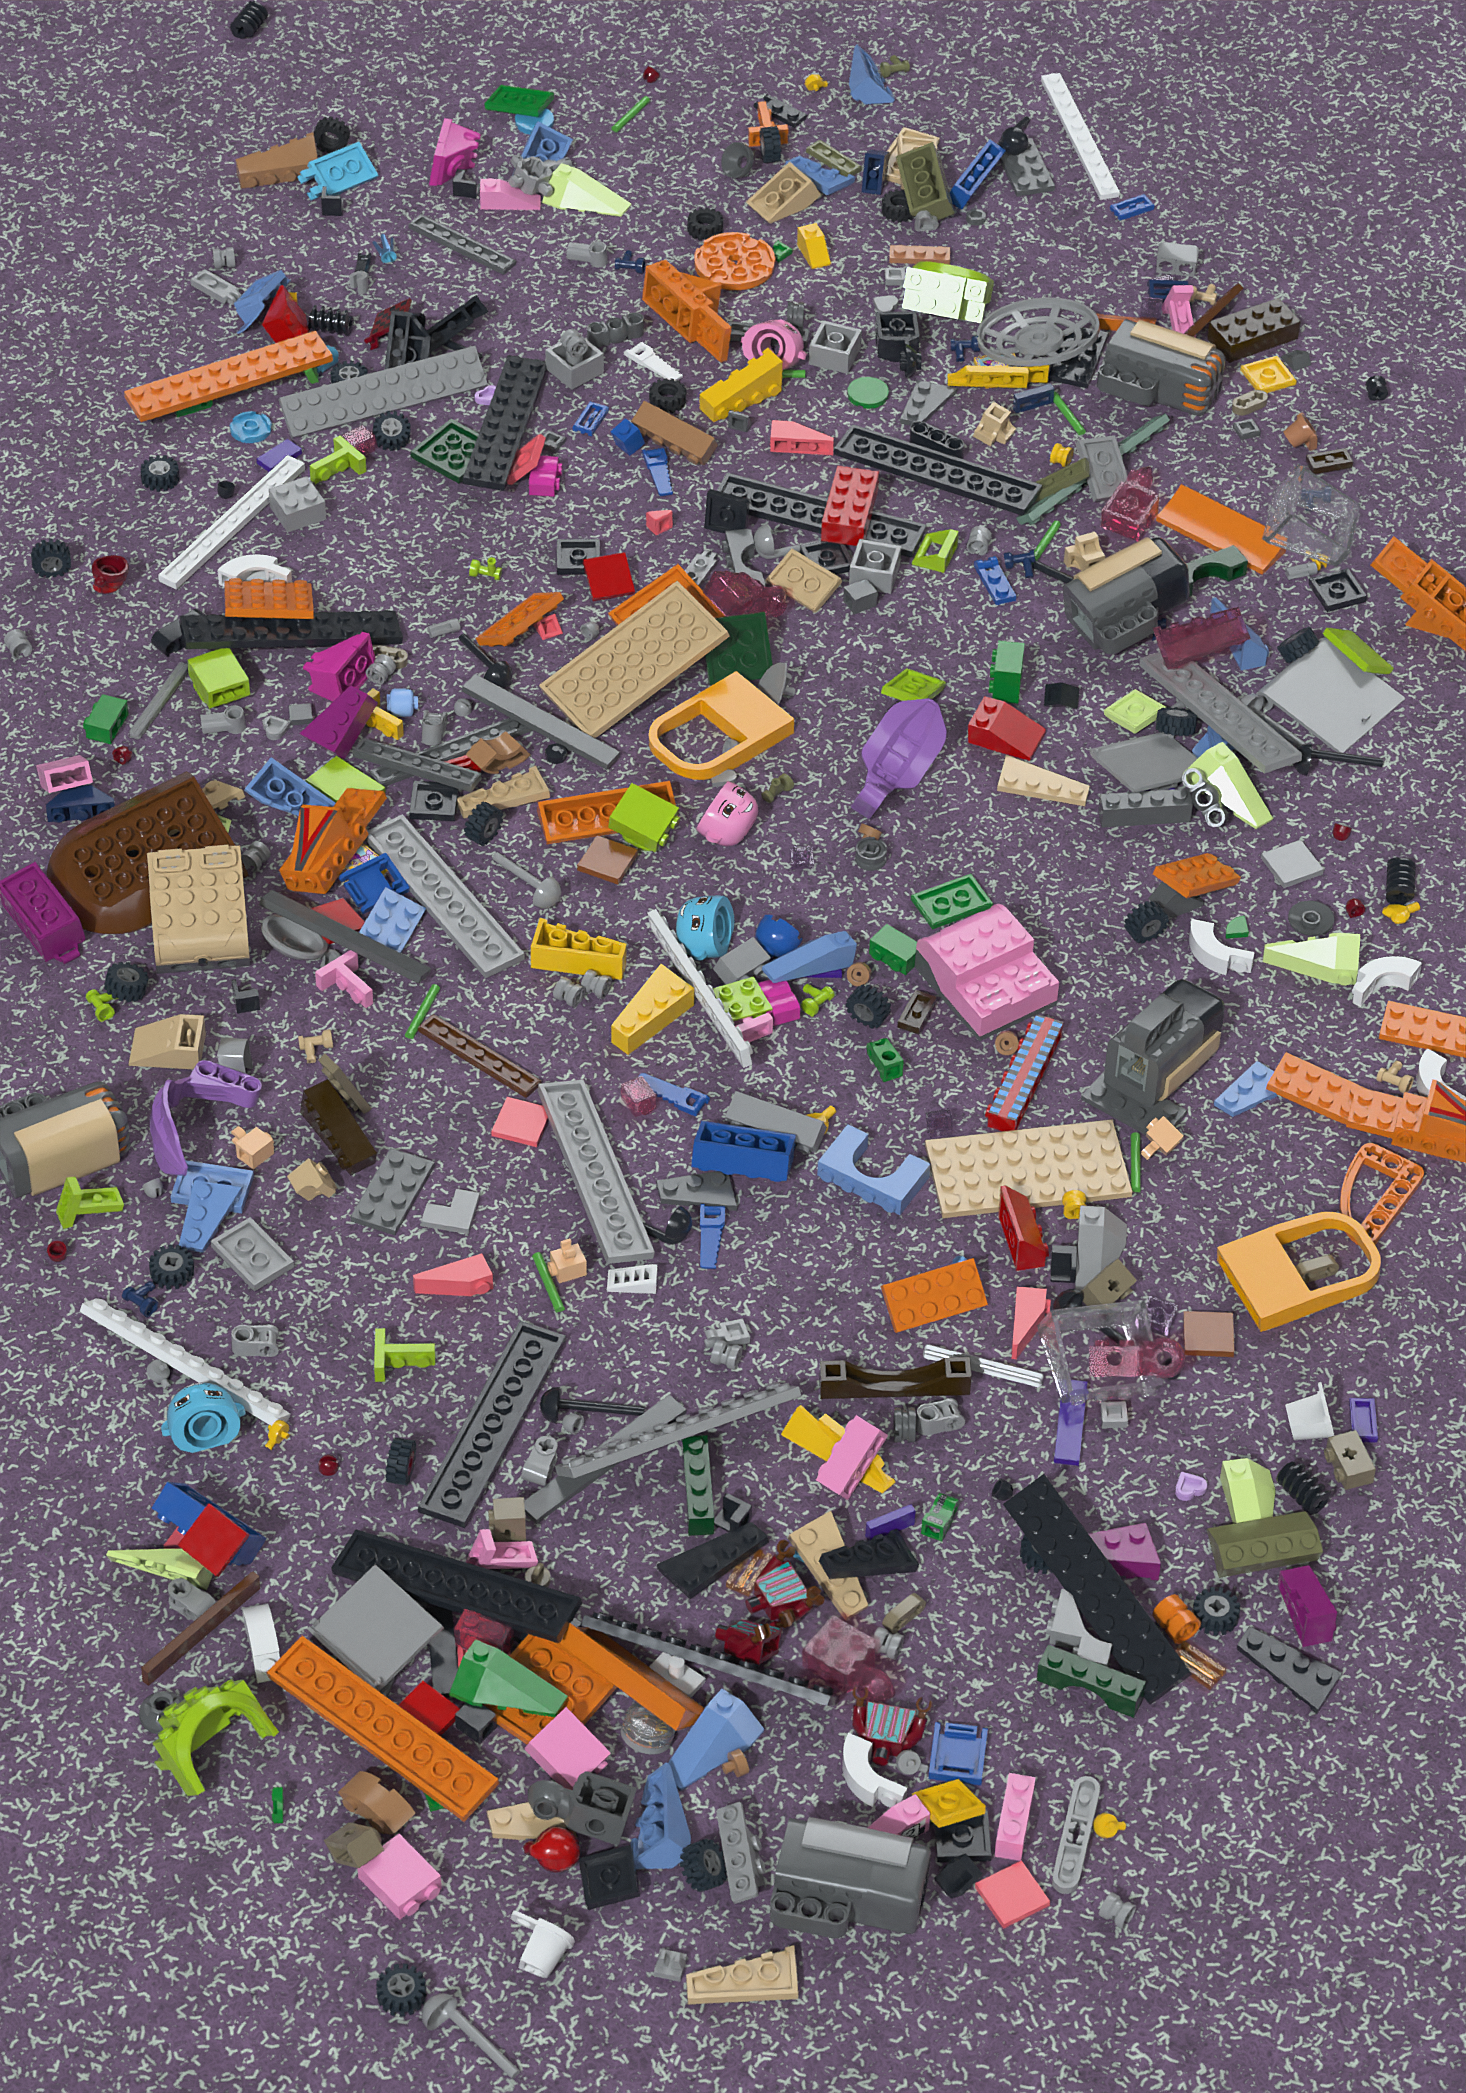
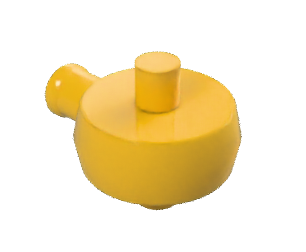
M811 74L805 80V86L809 91H818L821 87H827L828 85L827 81H823L818 74Z
M277 1420L272 1426H268L269 1441L265 1444V1447L272 1450L276 1443L279 1444L283 1439L287 1440L289 1438V1425L285 1421Z
M1102 1813L1095 1818L1093 1827L1098 1836L1107 1839L1113 1837L1118 1830H1125L1126 1823L1123 1821L1118 1822L1117 1818L1110 1813Z

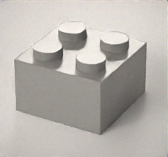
M822 320L809 345V365L848 374L861 349L862 330Z
M582 336L581 338L588 344V349L581 357H571L561 342L545 350L547 370L571 390L604 373V353Z
M307 476L268 489L270 508L287 533L326 520L325 501Z
M859 539L850 565L849 585L867 579L872 586L874 585L877 588L878 592L891 594L900 568L901 546Z

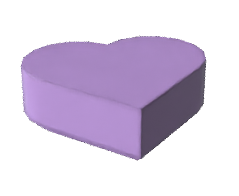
M487 386L484 390L477 391L475 393V402L481 405H490L496 386Z
M1181 1471L1175 1494L1180 1500L1188 1501L1194 1496L1205 1494L1207 1482L1204 1478Z

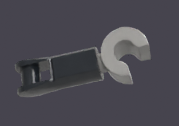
M358 253L355 272L349 276L350 288L358 287V295L365 294L369 290L368 273L372 264V253H368V255Z

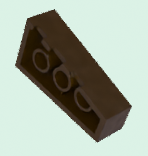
M329 1079L304 1090L300 1113L337 1158L340 1167L351 1176L375 1164L377 1152Z

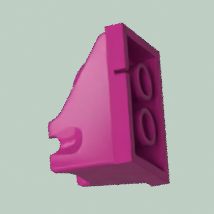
M444 118L434 154L429 185L437 186L444 184L454 178L457 169L467 170L474 168L475 163L471 159H476L477 154L472 151L478 148L479 143L475 140H480L481 134L455 124L451 119Z
M362 632L324 651L315 652L311 656L313 661L306 662L303 665V669L309 672L312 680L308 690L333 702L350 685L359 689L368 679L366 675L367 668L374 664L375 661L370 634Z

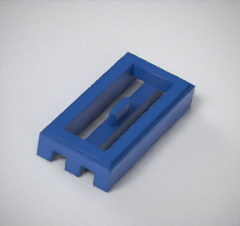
M1143 194L1110 205V210L1121 221L1154 210L1155 205Z
M590 401L573 425V431H580L582 434L588 433V436H592L609 412V407ZM592 408H596L594 412L591 413V415L589 416L586 424L582 426V423L584 422Z

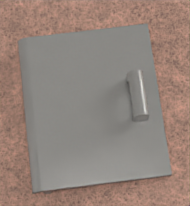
M1164 732L1090 749L1092 758L1132 792L1148 789L1157 791L1176 788L1178 782L1183 781L1184 771L1198 759L1176 741L1174 736L1164 734Z
M374 1565L318 1620L313 1618L311 1620L312 1626L307 1628L354 1674L377 1691H380L443 1629V1626L379 1567Z

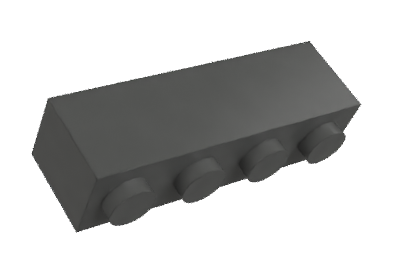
M1188 789L1100 794L1098 813L1101 828L1191 822L1193 804Z

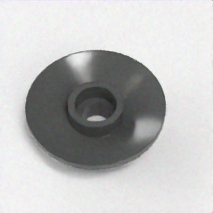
M1310 900L1301 901L1291 907L1288 921L1297 932L1308 936H1318L1327 933L1332 928L1334 914L1323 903Z

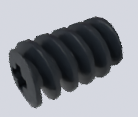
M249 1L231 23L230 30L232 34L240 39L245 37L251 38L268 18V11L262 4L256 1Z
M314 305L309 314L308 329L312 328L313 331L320 329L324 333L328 330L330 334L336 331L338 335H342L344 332L345 336L349 337L353 328V316H349L348 310H345L344 314L341 315V309H337L336 313L333 314L332 307L329 308L328 312H325V306H322L320 311H318L317 305Z
M1395 857L1387 862L1386 900L1389 904L1405 905L1415 896L1416 865L1410 859Z
M1289 1462L1279 1471L1276 1477L1277 1483L1282 1485L1283 1489L1289 1492V1495L1296 1499L1297 1504L1302 1506L1303 1510L1308 1512L1309 1515L1318 1513L1331 1498V1491H1324L1325 1485L1318 1484L1319 1480L1317 1477L1311 1478L1312 1472L1310 1470L1305 1471L1306 1466L1303 1463L1296 1465L1295 1462Z

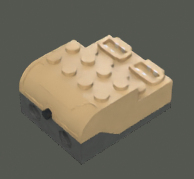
M240 845L207 846L202 849L158 850L159 852L147 853L157 974L250 966Z

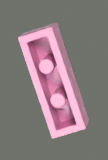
M856 1415L846 1425L845 1434L841 1440L833 1446L832 1454L828 1461L820 1467L816 1481L848 1500L888 1435Z
M1009 1773L997 1833L995 1857L1021 1861L1036 1777Z

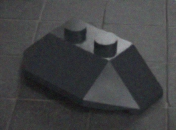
M391 310L384 370L429 358L431 336L410 312Z

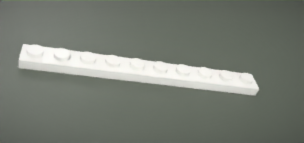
M1053 73L1041 76V82L1099 199L1119 197V190L1061 74Z
M287 455L158 575L159 581L174 589L180 587L269 504L268 489L293 481L305 470V463Z
M656 909L647 912L650 928L684 980L694 987V995L742 1067L745 1068L752 1065L750 1055L753 1054L750 1043L743 1040L742 1032L738 1026H734L730 1013L724 1012L721 1000L715 998L711 985H706L704 975L701 971L696 970L693 958L687 957L686 949L682 943H678L675 931L673 929L669 930L666 918L664 916L661 917Z
M94 1299L82 1303L80 1312L198 1383L218 1385L231 1395L234 1402L242 1404L247 1412L272 1426L277 1420L285 1422L289 1420L290 1413L285 1411L280 1404L263 1398L261 1393L248 1389L237 1379H231L221 1369L204 1363L202 1358L189 1354L182 1346L172 1344L162 1334L154 1333L147 1329L145 1324L130 1319L125 1312L113 1309L108 1306L106 1301Z

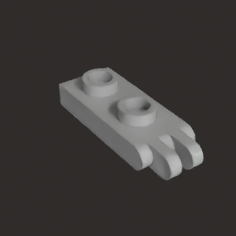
M206 269L191 278V286L223 304L227 302L234 305L235 301L241 296L237 287Z
M705 549L702 554L698 553L686 568L685 572L699 587L702 586L718 564V560H716L718 554L713 552L710 555V551Z

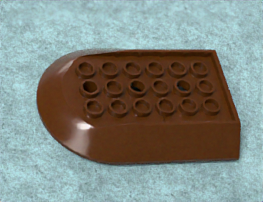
M186 771L71 829L53 850L48 863L47 877L78 916L82 929L100 934L131 933L152 925L147 853L170 849H202L207 846L219 845L235 846L195 777ZM176 829L180 831V834L176 837L168 835L171 830ZM131 850L139 851L136 857L127 856ZM242 861V873L244 879L248 877L249 874Z

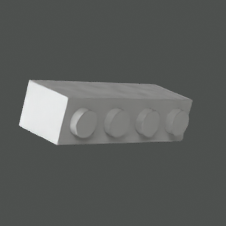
M735 1091L725 1116L730 1125L795 1134V1149L804 1154H809L810 1151L817 1153L827 1129L821 1120Z

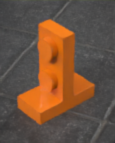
M766 101L758 102L760 127H748L749 147L760 146V128L777 126L781 144H788L787 124L774 125L771 109L767 108Z

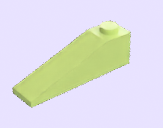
M563 163L551 175L549 184L553 188L552 194L548 197L544 196L542 203L558 209L566 210L571 208L578 209L581 212H585V210L595 211L598 214L621 217L631 206V203L581 170Z
M1223 742L1206 750L1187 768L1202 769L1205 773V778L1209 780V784L1215 786L1220 795L1219 802L1233 810V814L1248 825L1258 829L1273 820L1240 761ZM1191 772L1189 774V781L1192 784H1197L1199 775L1196 772Z
M1332 933L1329 934L1328 938L1316 939L1313 936L1308 937V941L1296 943L1293 940L1265 944L1263 962L1330 983L1344 986L1349 984L1355 985L1359 963L1360 934Z

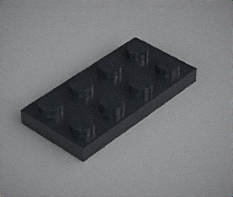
M1080 328L1082 339L1090 338L1094 333V329ZM1099 331L1097 340L1081 354L1052 364L1048 380L1088 389L1107 341L1108 332ZM1073 332L1065 336L1064 341H1075V333ZM1061 347L1057 353L1060 354L1069 347Z

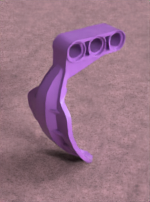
M929 698L906 700L893 705L888 710L862 748L861 755L867 768L864 788L851 805L852 809L870 819L886 795L893 790L910 789L918 785L941 751L946 740L947 731L938 703Z
M207 1060L199 1061L189 1077L175 1082L167 1079L165 1085L160 1088L155 1096L150 1114L153 1151L161 1171L168 1175L186 1176L188 1169L180 1146L179 1136L171 1117L170 1109L177 1106L184 1097L231 1102L245 1108H251L258 1103L262 1086L259 1079Z

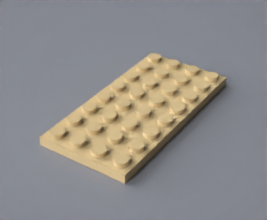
M676 581L546 679L539 687L579 730L593 738H597L730 636L728 631Z
M1113 1119L925 1140V1148L942 1218L998 1212L1000 1187L1003 1185L1027 1196L1030 1206L1035 1208L1063 1205L1062 1196L1071 1190L1084 1192L1086 1202L1132 1197V1189Z

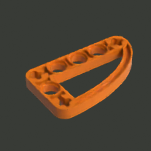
M1367 1143L1360 1148L1348 1168L1342 1185L1339 1212L1352 1218L1350 1194L1357 1175L1364 1164L1394 1178L1395 1180L1361 1224L1367 1234L1369 1230H1372L1370 1238L1376 1245L1421 1185L1424 1170L1418 1164L1377 1144ZM1388 1162H1393L1397 1164L1398 1167L1389 1168L1385 1164ZM1417 1174L1411 1178L1410 1182L1408 1181L1409 1175ZM1404 1188L1407 1190V1193L1399 1194L1395 1189ZM1391 1203L1394 1204L1396 1208L1387 1209L1384 1207V1204ZM1379 1218L1382 1219L1385 1223L1382 1225H1377L1373 1223L1372 1220ZM1346 1232V1234L1348 1235V1237H1349L1354 1243H1356L1357 1245H1359V1244L1357 1243V1241L1354 1239V1237H1352L1350 1234H1348V1233Z

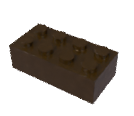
M1276 298L1210 321L1207 340L1215 344L1216 349L1225 355L1226 361L1231 363L1298 339L1301 321L1280 298Z

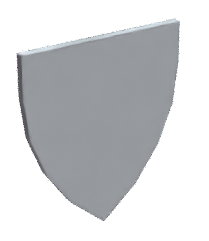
M787 663L772 665L758 683L760 691L777 705H779L782 695H795V688L787 687L792 679V676L787 673Z

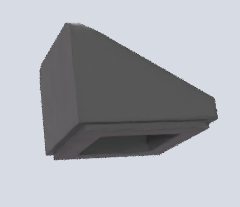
M1294 350L1281 356V359L1293 371L1311 365L1309 352Z
M729 410L728 427L748 432L752 425L750 416Z

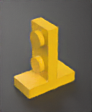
M371 689L367 694L378 704L366 724L369 727H375L382 731L387 737L399 740L404 736L403 721L380 709V692Z

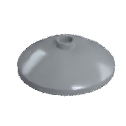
M278 914L267 916L261 925L266 941L285 957L296 960H315L324 956L327 951L328 944L321 935Z

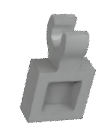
M743 1319L719 1323V1329L705 1331L707 1339L704 1340L707 1349L713 1348L718 1339L726 1341L727 1345L731 1346L734 1344L743 1345L750 1343V1335Z

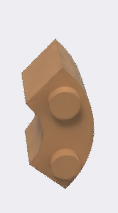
M506 731L493 740L480 738L466 753L476 765L490 774H499V770L506 767L511 769L524 762L530 756Z
M359 1771L338 1791L343 1799V1805L350 1812L359 1814L367 1819L378 1833L395 1834L416 1812L395 1789L389 1792L379 1784L380 1778L370 1773Z

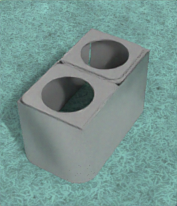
M1161 242L1158 245L1156 273L1194 277L1199 258V248L1194 245ZM1163 261H1168L1173 265V269L1169 272H1164L1160 270L1159 264ZM1185 263L1190 264L1193 267V271L1190 274H1183L1179 271V266Z
M221 1037L217 1053L219 1065L246 1074L245 1068L253 1069L248 1039Z

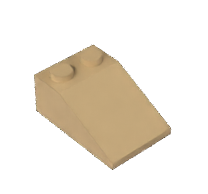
M789 162L749 198L746 203L770 224L806 209L821 194L814 183Z

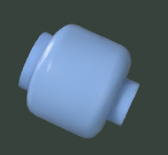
M395 688L391 690L390 694H387V712H390L395 717H410L413 715L414 709H418V696H413V691L409 688Z

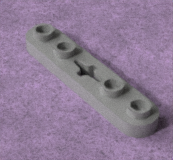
M1083 1776L1075 1781L1052 1876L1054 1889L1062 1894L1073 1893L1077 1890L1100 1795L1099 1782L1090 1776ZM1079 1825L1080 1835L1078 1836L1076 1844H1072L1073 1834L1076 1830V1826Z

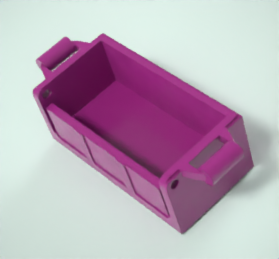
M36 862L0 881V900L3 907L45 962L54 958L65 965L81 956L78 944L85 941V935L80 919Z

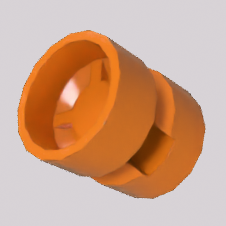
M1174 1594L1159 1602L1153 1610L1152 1616L1162 1628L1166 1629L1165 1632L1174 1643L1180 1644L1197 1633L1201 1622L1191 1610H1187L1188 1607L1182 1599Z

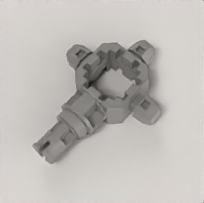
M514 155L511 159V164L515 167V171L509 179V185L513 188L519 187L524 193L529 195L540 192L543 196L548 197L553 192V188L549 184L552 173L561 163L572 167V162L568 157L558 161L548 159L543 162L540 158L533 156L524 159L520 155Z

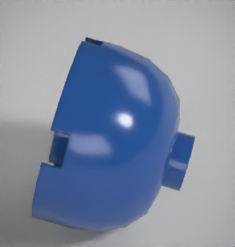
M764 915L756 928L755 939L771 958H779L800 945L803 939H798L800 933L791 924L781 918L778 921L772 920L773 915Z

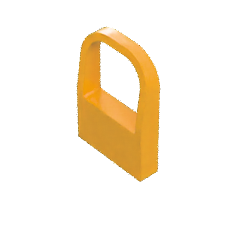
M736 671L658 717L649 729V748L653 755L674 773L689 779L707 780L727 769L733 770L792 735L794 733V718ZM702 714L727 736L739 742L737 746L712 761L692 764L680 760L664 747L658 739L665 732L683 725Z
M1320 1212L1277 1224L1217 1247V1261L1260 1332L1284 1325L1362 1295L1376 1284L1380 1275V1254L1366 1230L1353 1218L1336 1212ZM1326 1229L1342 1230L1354 1237L1370 1262L1371 1266L1368 1271L1359 1277L1313 1291L1308 1289L1282 1247L1284 1244Z

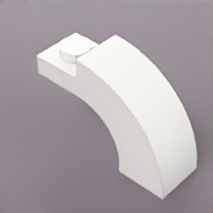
M246 555L232 559L218 569L219 585L224 586V581H229L231 578H239L242 581L262 579L264 582L281 579L289 583L292 582L291 570L278 566L277 558L268 555Z
M1191 920L1189 945L1193 955L1201 964L1214 972L1224 975L1227 974L1228 969H1233L1239 973H1251L1254 952L1231 948L1221 944L1213 934L1214 923Z
M1397 956L1383 957L1370 961L1358 971L1357 982L1352 989V994H1354L1353 1003L1361 1007L1376 989L1384 986H1396L1408 991L1420 977L1422 963L1414 959Z
M1427 1048L1421 1057L1417 1075V1089L1420 1096L1428 1098L1432 1079H1434L1466 1101L1465 1096L1447 1086L1441 1078L1445 1073L1447 1060Z
M267 1603L242 1608L257 1683L272 1681L268 1678L267 1671L280 1659L269 1605Z
M848 1733L843 1749V1774L851 1791L861 1801L872 1807L877 1799L881 1800L887 1807H892L905 1800L907 1797V1787L879 1776L870 1767L869 1760L872 1757V1743Z

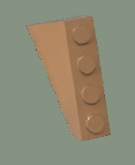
M313 132L306 134L307 137L289 140L290 143L280 147L278 145L272 146L270 150L263 153L258 151L236 159V172L240 187L252 188L299 180L297 177L301 175L300 172L302 170L308 169V163L318 159Z
M646 401L642 403L631 420L632 424L639 428L642 437L646 435L652 438L651 440L655 444L669 447L671 452L678 456L680 454L686 456L687 460L695 465L698 463L705 465L718 446L714 437Z

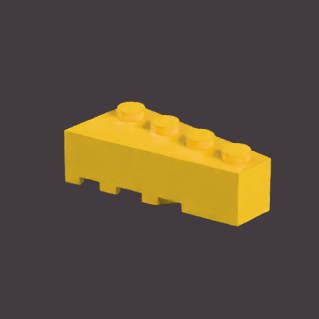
M769 348L762 351L763 355L758 359L752 358L747 362L748 365L742 370L736 369L731 372V375L724 382L720 380L700 394L699 409L713 422L727 418L729 410L741 412L753 404H759L762 400L782 392V360Z
M540 918L531 944V968L585 975L586 971L591 969L596 971L598 976L607 975L612 979L622 980L626 968L627 944L602 936L590 937L586 931L579 930L574 932L567 930L566 925L557 923L554 926L547 924L546 919Z
M660 964L611 1025V1043L629 1055L694 1006V987Z

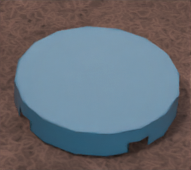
M545 109L539 117L516 114L515 116L517 129L529 135L537 121L550 128L554 125V116L549 109Z
M254 411L240 413L230 423L231 435L243 443L260 442L266 439L272 430L270 419L262 413L259 415Z

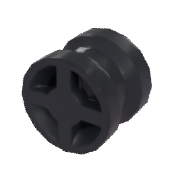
M1376 375L1367 379L1365 386L1369 399L1371 401L1386 399L1388 389L1385 378Z

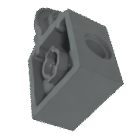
M586 1771L579 1775L573 1790L564 1788L554 1781H537L528 1789L527 1799L531 1809L538 1818L542 1820H550L554 1817L561 1818L569 1830L619 1845L637 1788Z

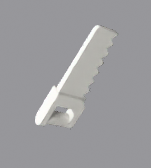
M640 342L630 350L624 351L625 356L668 380L673 378L674 381H677L683 377L682 374L675 371V368H671V365H667V362H663V359L656 356L653 349L643 342Z

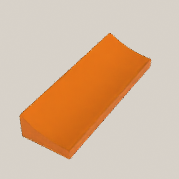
M1182 484L1167 505L1156 516L1157 522L1216 552L1234 545L1248 560L1247 567L1262 575L1286 552L1288 537Z
M670 781L639 786L676 806ZM629 787L538 802L537 814L546 844L618 833L608 828L609 818Z
M570 1623L563 1635L560 1645L675 1731L694 1725L705 1709L603 1632L588 1627H576Z

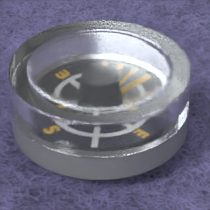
M635 1703L627 1709L621 1726V1736L625 1743L632 1749L645 1754L665 1752L671 1746L675 1734L673 1728L639 1703Z

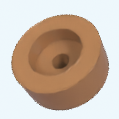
M861 823L858 830L863 835L862 839L875 837V840H879L882 832Z
M856 962L847 970V979L854 986L866 984L871 978V969L863 962Z
M1002 1031L996 1036L995 1047L1000 1054L1011 1055L1018 1049V1037L1012 1031Z
M740 1749L733 1750L727 1754L728 1762L722 1764L725 1774L734 1771L737 1777H741L749 1773L747 1760Z

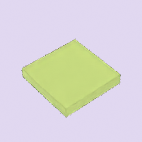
M1135 689L1104 709V715L1129 731L1137 733L1157 719V711L1161 708H1166V706Z

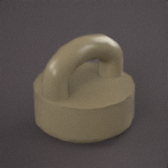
M538 1563L537 1566H532L526 1571L525 1581L548 1587L551 1581L550 1572L544 1567L543 1563Z

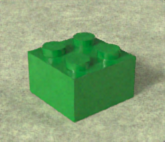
M998 640V647L993 649L992 662H995V664H991L990 678H994V680L989 682L988 693H993V699L1018 704L1025 643Z

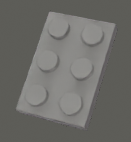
M1115 435L1083 439L1075 443L1080 459L1086 458L1089 462V477L1086 479L1093 502L1125 498L1133 494Z
M251 1217L211 1240V1247L254 1292L294 1268V1261Z

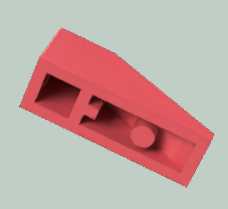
M772 420L770 452L833 455V437L793 421Z
M481 1253L413 1275V1286L415 1293L481 1295L493 1289V1274Z
M1017 1287L1012 1359L1019 1357L1043 1325L1045 1314H1050L1051 1299H1046V1289Z

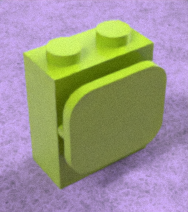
M230 648L217 649L187 659L188 673L193 681V687L209 709L250 695L249 679Z
M631 783L611 814L608 828L621 834L626 842L637 848L656 853L660 846L664 847L670 829L674 830L680 821V817H678L679 807Z

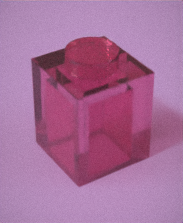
M363 425L341 435L364 456L375 451V436Z
M642 1076L621 1084V1099L634 1117L642 1114L648 1115L656 1109V1094Z

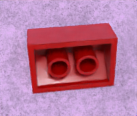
M1006 1185L1001 1186L998 1217L1016 1271L1044 1267L1045 1259L1049 1257L1047 1243L1042 1241L1041 1225H1037L1035 1221V1207L1030 1206L1027 1196Z

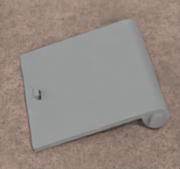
M1320 638L1317 646L1289 664L1256 694L1263 698L1262 708L1268 711L1276 705L1334 751L1345 753L1401 704L1405 697L1375 674L1361 670L1327 638Z

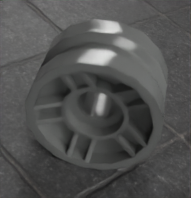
M788 301L787 322L796 328H803L804 302L794 304L792 301Z
M866 837L858 841L855 854L856 864L861 869L867 871H875L884 867L887 860V845L881 839L879 841L875 840V837Z
M894 1407V1442L901 1443L902 1440H907L908 1443H915V1407H908L907 1410H902L901 1407Z

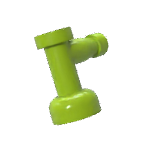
M493 557L488 558V567L482 566L479 560L473 559L469 569V576L477 577L479 574L499 580L502 568L497 567L496 569V559Z
M805 984L803 992L809 993L814 999L806 998L803 1000L801 1008L811 1017L815 1016L822 1003L834 998V991L828 986L819 990L810 984Z
M95 989L90 990L86 994V1000L96 1008L95 1016L100 1022L114 1016L115 1011L113 1007L106 1003L114 999L112 994H99Z

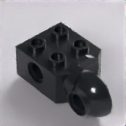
M916 311L875 312V340L878 358L889 360L890 362H899L900 371H905V378L911 377L917 370H921L922 367Z

